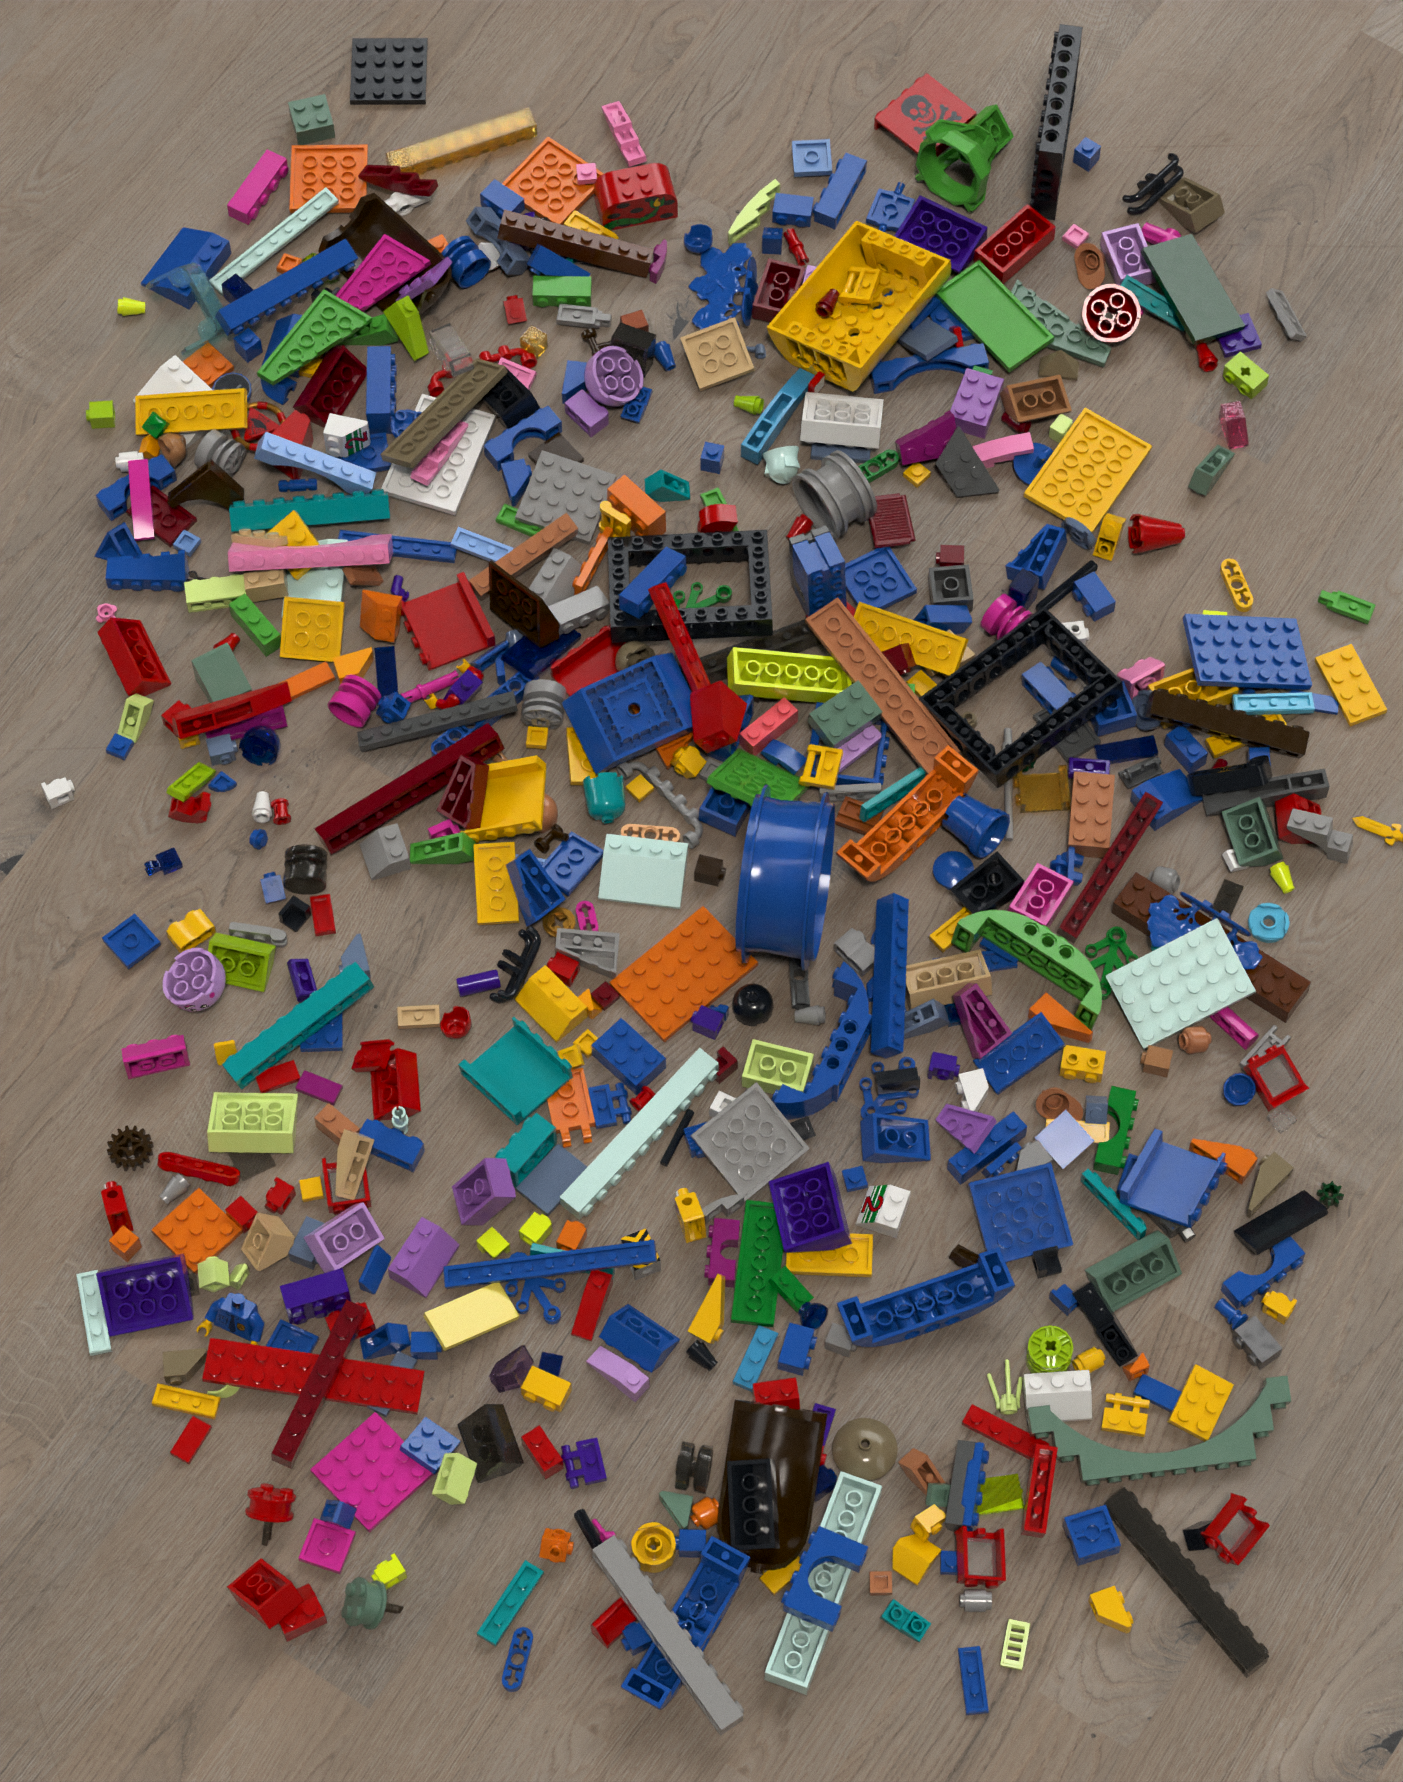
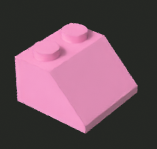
M1148 657L1145 660L1137 661L1129 669L1121 670L1117 677L1124 681L1132 700L1139 691L1147 690L1148 684L1163 679L1165 664L1162 661Z

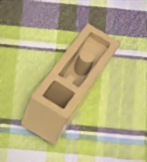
M344 1129L337 1149L336 1196L351 1200L355 1199L374 1139L361 1133Z

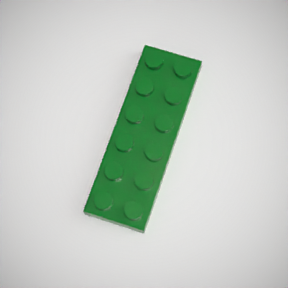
M746 1200L731 1323L774 1327L778 1291L768 1280L781 1269L783 1244L773 1203Z

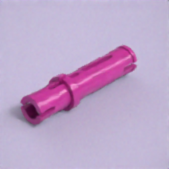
M454 670L426 684H418L416 688L400 695L407 698L410 703L419 699L424 700L428 695L453 685L460 677H456L459 675Z

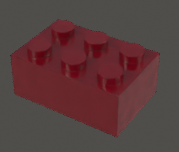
M768 258L752 305V318L771 322L801 287L806 267Z

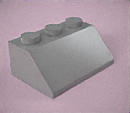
M553 548L529 589L542 598L547 606L574 596L572 584L575 577L580 575L582 565L571 555Z

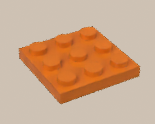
M200 1188L194 1191L151 1229L152 1233L174 1255L184 1253L187 1268L194 1275L198 1273V1263L205 1261L208 1257H216L243 1233L242 1229Z

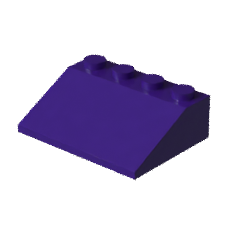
M920 195L894 237L951 260V270L960 274L974 259L975 249L987 240L988 227Z
M829 1162L769 1181L785 1253L834 1250L852 1244L837 1177Z
M184 1253L104 1269L96 1273L109 1337L194 1319L189 1275Z

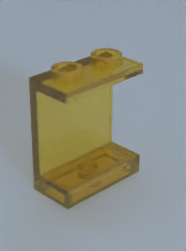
M1058 765L1057 773L1023 775L1022 771H1020L1013 777L1014 788H1018V794H1015L1016 806H1020V813L1068 811L1070 809L1071 799L1067 765Z

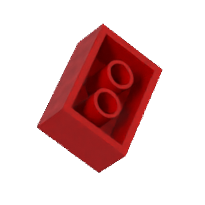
M261 1558L227 1586L238 1604L269 1629L277 1625L281 1619L295 1610L304 1601L293 1583Z

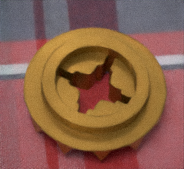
M556 907L543 917L544 931L550 937H556L557 928H561L558 925L555 926V918L560 922L564 921V929H574L576 924L573 913L563 907Z

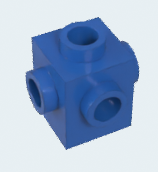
M394 692L388 696H383L379 700L376 714L386 723L401 721L406 717L411 703L399 693Z

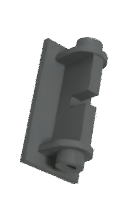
M1152 756L1118 772L1127 789H1130L1164 772L1160 767V758Z

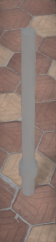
M1011 728L1004 729L1002 750L1005 748V745L1013 743ZM1013 777L1004 783L1005 812L1010 816V824L1005 834V841L1008 842L1013 841Z

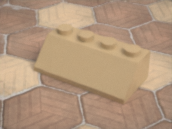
M980 949L906 965L905 995L910 1010L932 999L943 1005L955 1003L953 995L968 983H977L985 996L992 995L991 975Z

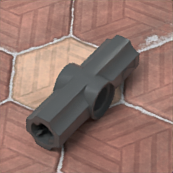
M788 957L792 1009L799 1010L810 1007L808 969L807 971L802 970L801 959ZM802 976L804 979L796 980L795 977Z

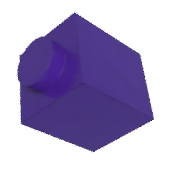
M701 1005L699 1010H695L690 1022H692L693 1031L716 1040L724 1024V1014Z

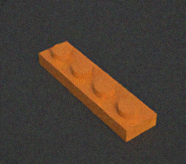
M606 526L603 533L600 532L598 534L595 548L591 547L588 561L583 562L580 575L576 576L573 581L574 595L586 591L608 550V537H613V528Z

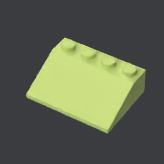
M214 1092L207 1130L209 1152L294 1153L298 1094Z

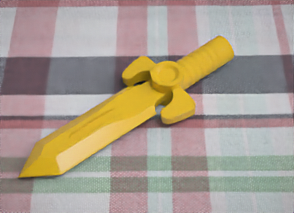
M1364 816L1352 818L1358 827L1385 837V843L1393 846L1398 841L1403 843L1400 824H1392L1389 827Z

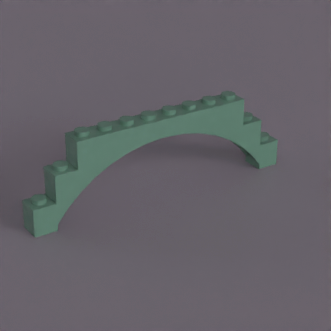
M1288 1376L1266 1378L1263 1381L1264 1388L1256 1401L1236 1423L1203 1443L1177 1451L1139 1453L1108 1447L1079 1434L1051 1412L1050 1405L1030 1407L1026 1410L1030 1437L1036 1436V1439L1049 1438V1434H1052L1053 1447H1058L1056 1460L1061 1459V1463L1073 1462L1074 1458L1077 1457L1081 1483H1087V1486L1099 1485L1100 1481L1108 1480L1109 1483L1122 1482L1121 1478L1130 1477V1481L1143 1479L1144 1475H1152V1478L1164 1477L1165 1473L1173 1472L1174 1475H1183L1187 1473L1186 1470L1195 1469V1473L1206 1472L1208 1467H1217V1470L1230 1468L1232 1464H1238V1467L1251 1466V1462L1257 1459L1253 1435H1256L1257 1439L1269 1437V1433L1274 1431L1271 1407H1273V1410L1285 1409L1286 1405H1289L1291 1402Z

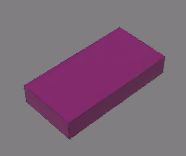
M304 1070L295 1089L300 1093L334 1106L343 1086Z

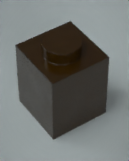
M699 854L694 871V881L718 887L720 880H724L726 868H723V860Z

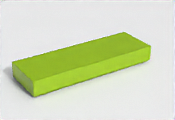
M198 762L167 788L166 793L184 802L215 776L216 770Z

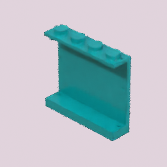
M513 1017L514 1027L471 1064L464 1059L458 1065L463 1077L511 1121L519 1125L573 1076L571 1072L572 1066L565 1058L561 1059L557 1056L556 1050L552 1046H546L540 1035L537 1033L533 1034L524 1021H519Z

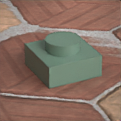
M928 1483L926 1505L932 1506L935 1504L937 1507H947L951 1485L947 1483Z

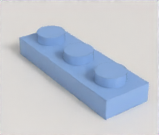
M461 527L457 528L450 546L489 562L492 560L494 563L514 549Z

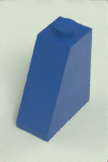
M925 605L914 618V621L943 631L950 629L957 635L966 631L972 623V617L967 605Z

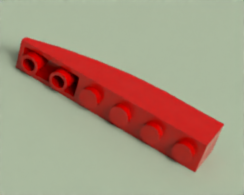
M285 681L170 715L175 734L179 739H183L254 717L291 702L292 699L288 682Z

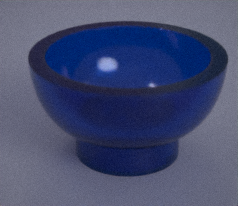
M804 1303L798 1312L801 1325L815 1330L818 1329L827 1318L828 1308L821 1303Z

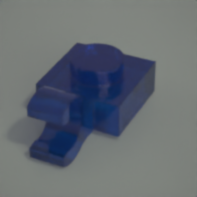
M174 847L155 855L156 861L151 860L144 863L148 876L154 875L161 870L166 875L183 868V864Z

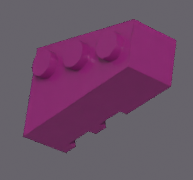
M949 410L943 416L928 422L927 425L897 439L895 444L899 455V462L902 465L938 458L956 428L955 416Z
M968 983L953 995L972 1058L981 1059L1012 1034L977 983Z

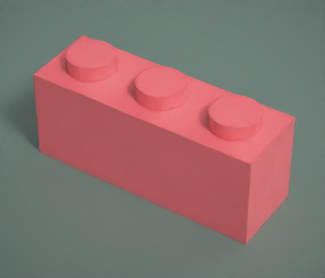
M785 697L782 698L739 733V745L746 752L756 756L772 739L776 740L798 722V710Z

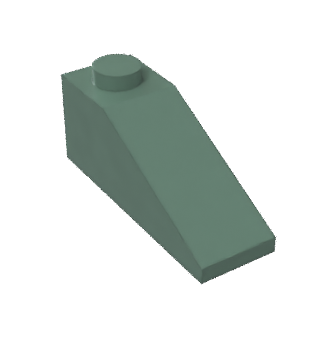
M1217 445L1195 468L1188 487L1196 493L1206 496L1215 486L1235 453Z

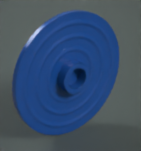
M1033 443L1034 453L1014 456V470L1017 476L1028 485L1031 484L1053 453V450L1044 444Z

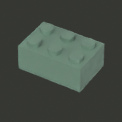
M858 680L809 713L807 722L827 747L838 749L866 728L879 721L882 716V710Z

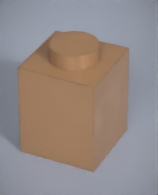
M1148 1045L1147 1052L1143 1051L1140 1064H1144L1142 1072L1167 1078L1173 1050Z

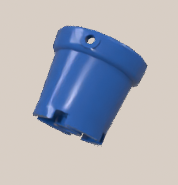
M963 793L964 798L960 795L957 796L947 808L945 813L949 817L947 821L942 820V825L969 847V851L977 858H985L1003 840L1010 824V816L1001 809H993Z

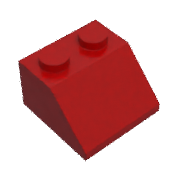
M309 1583L297 1588L304 1601L278 1623L287 1642L327 1623L324 1611Z

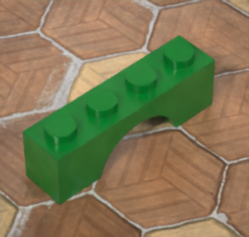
M1111 1086L1107 1114L1116 1121L1119 1131L1112 1139L1099 1143L1093 1170L1118 1175L1119 1169H1124L1127 1156H1123L1124 1149L1128 1150L1131 1137H1127L1128 1130L1132 1131L1135 1118H1131L1132 1111H1137L1139 1099H1135L1136 1091Z

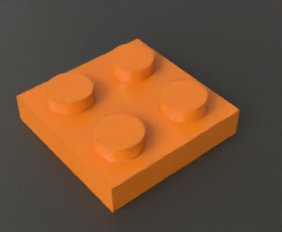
M209 342L183 361L210 388L213 387L214 382L220 376L231 373L234 370V365Z

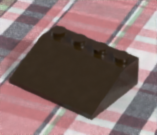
M491 560L489 562L490 610L539 648L559 639V622L543 599Z

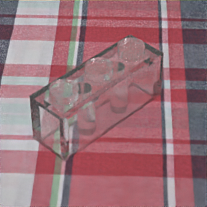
M450 323L429 331V346L432 351L435 350L438 361L442 360L445 371H449L452 377L474 369L471 353Z

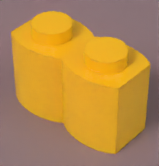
M201 909L188 912L184 920L173 922L166 931L168 939L180 953L195 948L198 944L203 943L216 933L215 926Z

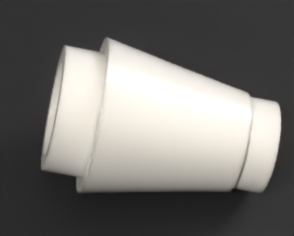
M264 791L257 793L252 810L254 820L259 823L268 822L272 816L269 794Z

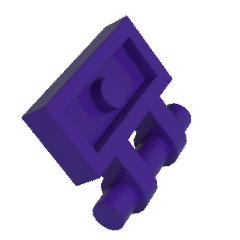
M597 1437L576 1442V1451L571 1452L570 1445L561 1447V1458L563 1463H565L567 1471L565 1474L566 1481L569 1482L571 1489L578 1488V1479L583 1477L585 1485L607 1481ZM580 1459L582 1469L575 1470L573 1461Z

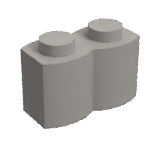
M851 928L834 943V951L860 976L863 977L874 967L875 945L866 942V937L860 930L856 931Z

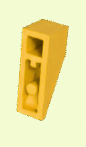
M717 1274L688 1329V1332L710 1344H714L715 1341L718 1342L724 1333V1330H722L725 1307L724 1275Z

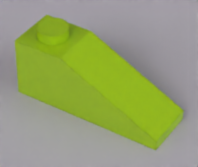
M409 296L396 301L383 311L414 361L429 353L419 311Z

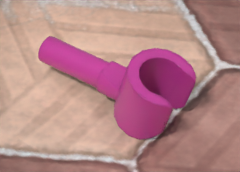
M597 1519L592 1520L593 1525L599 1531L602 1542L615 1535L614 1531L606 1532Z

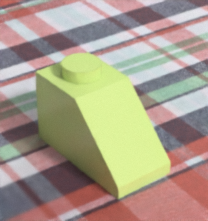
M137 693L127 698L117 734L136 743L150 718L154 700Z

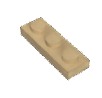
M246 528L240 529L239 533L231 535L232 543L271 548L288 544L287 536L279 535L278 532L266 534L264 530L251 532V529Z

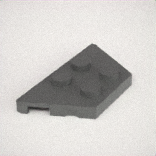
M960 426L956 427L949 442H947L943 452L935 462L956 497L1000 491Z

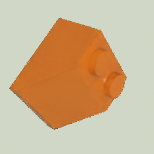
M363 590L360 627L374 639L395 642L400 632L402 596Z

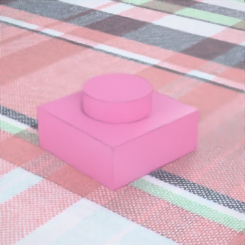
M576 164L578 185L595 183L597 180L596 164Z

